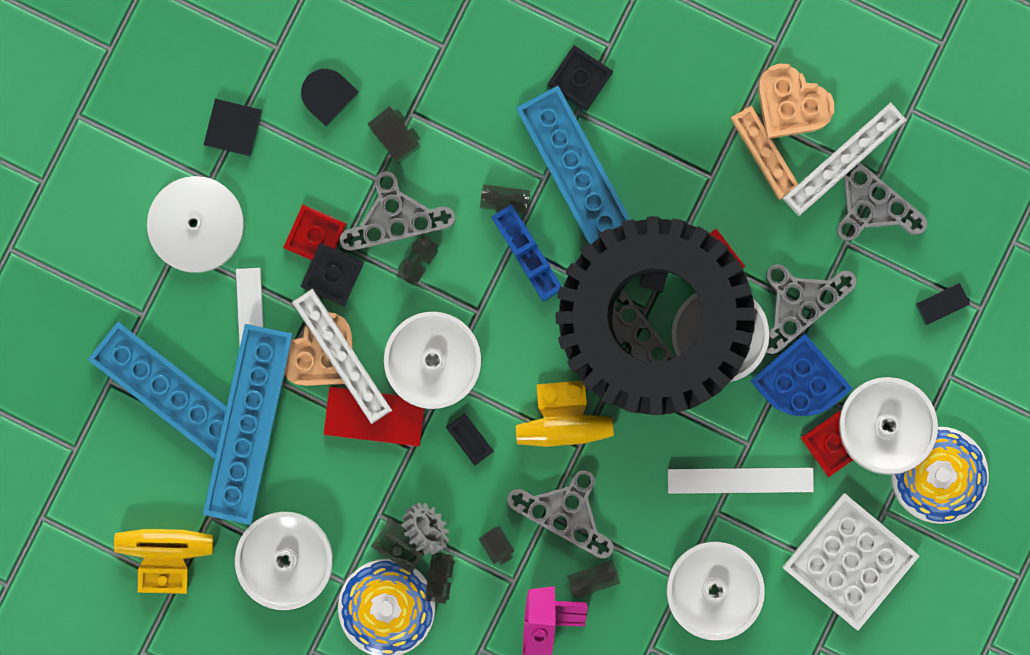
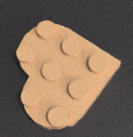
M789 64L771 66L760 77L758 95L767 139L814 132L822 129L830 122L834 114L832 95L816 83H806L803 74L790 67Z
M328 312L353 350L352 333L349 324L343 317L336 313ZM306 326L303 338L295 339L291 343L285 371L287 379L303 386L345 384L309 327Z

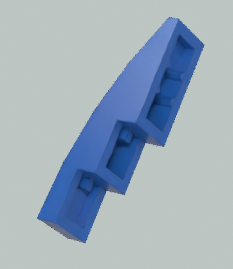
M512 204L491 217L542 302L544 303L557 295L562 285Z

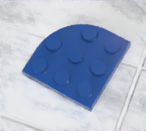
M806 334L802 335L750 380L751 384L770 405L783 413L794 416H811L824 412L853 389Z

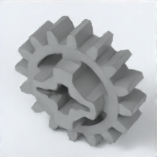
M417 503L405 511L406 514L402 516V519L405 521L402 527L407 529V532L404 535L409 536L410 544H416L417 551L423 549L425 555L429 552L431 555H434L446 547V543L449 542L446 535L449 534V531L444 526L447 523L442 521L440 513H435L434 507L428 509L427 503L423 505Z

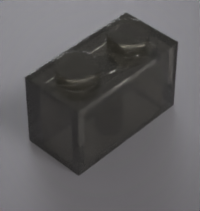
M389 106L367 125L399 165L421 147L418 142L421 138L413 128L408 130L403 122L406 119L398 109L393 111Z
M388 518L370 547L409 573H412L425 555L423 549L417 551L416 544H410L409 536L404 535L407 529Z
M500 524L478 538L493 564L499 562L502 565L513 558L511 553L515 552V549Z

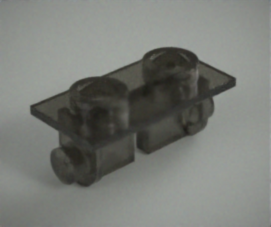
M483 184L480 208L501 211L512 204L517 213L528 214L531 190Z
M422 235L421 238H418L411 247L412 252L408 258H405L398 267L399 272L396 276L404 279L412 286L415 282L418 283L426 271V268L420 265L421 261L430 265L438 253L439 245Z
M435 553L431 556L424 601L446 604L447 600L450 599L451 583L447 582V578H452L455 560H453L454 555Z
M613 560L567 576L575 599L620 584Z

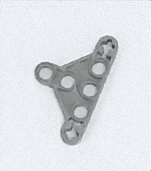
M860 162L850 172L849 176L845 175L842 178L846 216L841 220L836 229L837 236L841 240H853L864 228L898 225L910 235H919L926 230L927 220L924 215ZM856 172H863L866 175L865 184L859 185L854 181V174ZM875 187L883 188L885 196L882 200H876L872 196V190ZM894 202H899L903 206V213L899 216L891 212V205ZM865 205L869 208L870 214L867 218H861L857 215L858 206ZM908 211L912 213L908 216L910 219L920 220V229L916 228L913 230L911 228L912 223L908 219L904 223L901 221ZM846 223L854 227V234L850 237L843 235L841 231L842 226Z
M385 171L376 178L378 198L360 227L348 229L341 234L340 243L345 250L353 252L445 230L453 226L455 214L448 207L430 210L403 194L399 190L395 175ZM385 176L393 179V186L390 189H383L380 186V180ZM394 199L399 203V208L396 212L390 213L386 210L385 205L388 200ZM441 212L451 215V218L448 219V224L437 221L435 222L437 227L432 228L429 214H434V219L441 217ZM418 217L427 219L428 226L426 229L418 230L415 228L414 222ZM394 223H402L405 230L402 235L395 236L391 233V227ZM377 228L381 231V238L378 241L373 242L368 239L367 234L370 229ZM359 231H363V237L367 244L362 245V240L354 242L353 247H350L348 243H344V240L348 239L349 234H352L355 238L360 237Z
M778 264L770 267L766 272V280L776 292L773 328L769 331V338L773 339L779 335L775 333V330L778 329L780 335L787 340L783 342L782 338L775 343L777 348H767L766 353L775 354L851 292L857 283L855 275L850 271H842L829 281L794 278L782 265ZM780 269L783 272L784 278L781 282L777 283L771 279L770 274L772 270ZM841 276L843 278L849 277L850 281L848 284L850 287L843 286L838 291L841 295L838 296L837 291L830 284L833 283L834 287L841 283ZM794 287L799 291V298L796 301H791L787 298L786 291L788 288ZM827 290L832 293L833 300L830 304H824L820 300L822 291ZM811 306L814 309L815 315L812 319H805L802 316L803 307ZM787 321H792L796 325V332L792 335L786 334L783 330V326Z
M622 289L620 291L621 295L618 298L621 303L626 300L629 304L623 306L617 312L615 308L619 305L615 301L612 312L613 329L619 343H628L631 346L630 354L645 362L661 363L666 362L669 357L671 360L674 359V355ZM632 309L635 312L636 318L633 322L628 323L623 320L622 313L624 310ZM640 328L649 330L650 339L648 341L642 342L637 338V331ZM655 347H661L665 351L663 360L656 361L652 358L651 352Z
M589 471L577 472L569 486L536 496L521 489H514L508 494L507 502L510 508L596 557L607 558L613 552L612 541L597 532L588 500V496L595 484V478ZM586 474L590 477L591 483L587 488H580L578 486L577 478L579 475ZM521 493L523 494L522 499L529 502V498L534 500L529 506L528 513L523 512L526 508L524 505L518 504L517 507L513 505L512 495L517 496ZM570 495L576 496L579 500V505L575 509H568L565 505V500ZM536 505H543L546 509V515L541 519L535 518L532 514V509ZM560 516L567 520V527L561 531L556 530L553 526L554 519ZM580 528L587 530L588 539L585 542L576 541L574 538L576 530ZM593 534L598 536L595 538V541L599 543L607 541L608 552L603 551L599 554L598 548L593 544L591 549L586 547L591 542Z

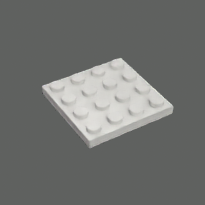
M843 493L782 568L858 631L919 558V555L848 495Z

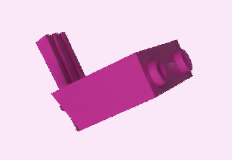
M555 586L529 589L525 605L522 655H552L555 626L585 627L588 609L586 602L555 601Z

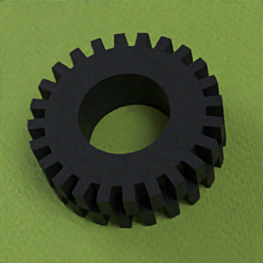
M657 216L647 217L646 220L635 221L631 219L624 221L622 226L616 227L613 230L608 228L599 234L600 237L592 244L587 243L579 251L581 255L575 264L571 263L567 268L566 274L568 277L564 287L560 286L557 297L560 299L559 312H556L555 315L556 324L559 325L561 337H558L560 347L565 350L569 359L567 363L571 370L578 374L583 381L582 384L610 405H615L628 412L650 415L682 412L697 407L720 393L739 372L749 353L755 329V306L752 291L740 263L720 240L718 241L708 231L699 226L695 227L680 219H661ZM650 272L671 273L684 279L696 292L702 311L700 330L693 344L680 356L661 363L645 362L629 354L619 343L612 323L613 307L620 291L634 278Z

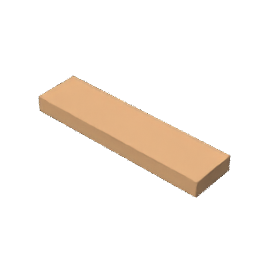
M751 105L730 119L777 199L781 200L798 183L772 139H767L765 127Z

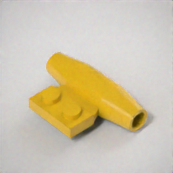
M583 381L537 384L538 408L544 418L516 425L517 444L550 447L585 444L613 437V419L606 416L583 415L587 406L586 390L582 384Z
M140 529L118 532L114 536L115 553L144 558L138 568V593L187 594L188 567L184 559L213 555L214 536L194 531Z

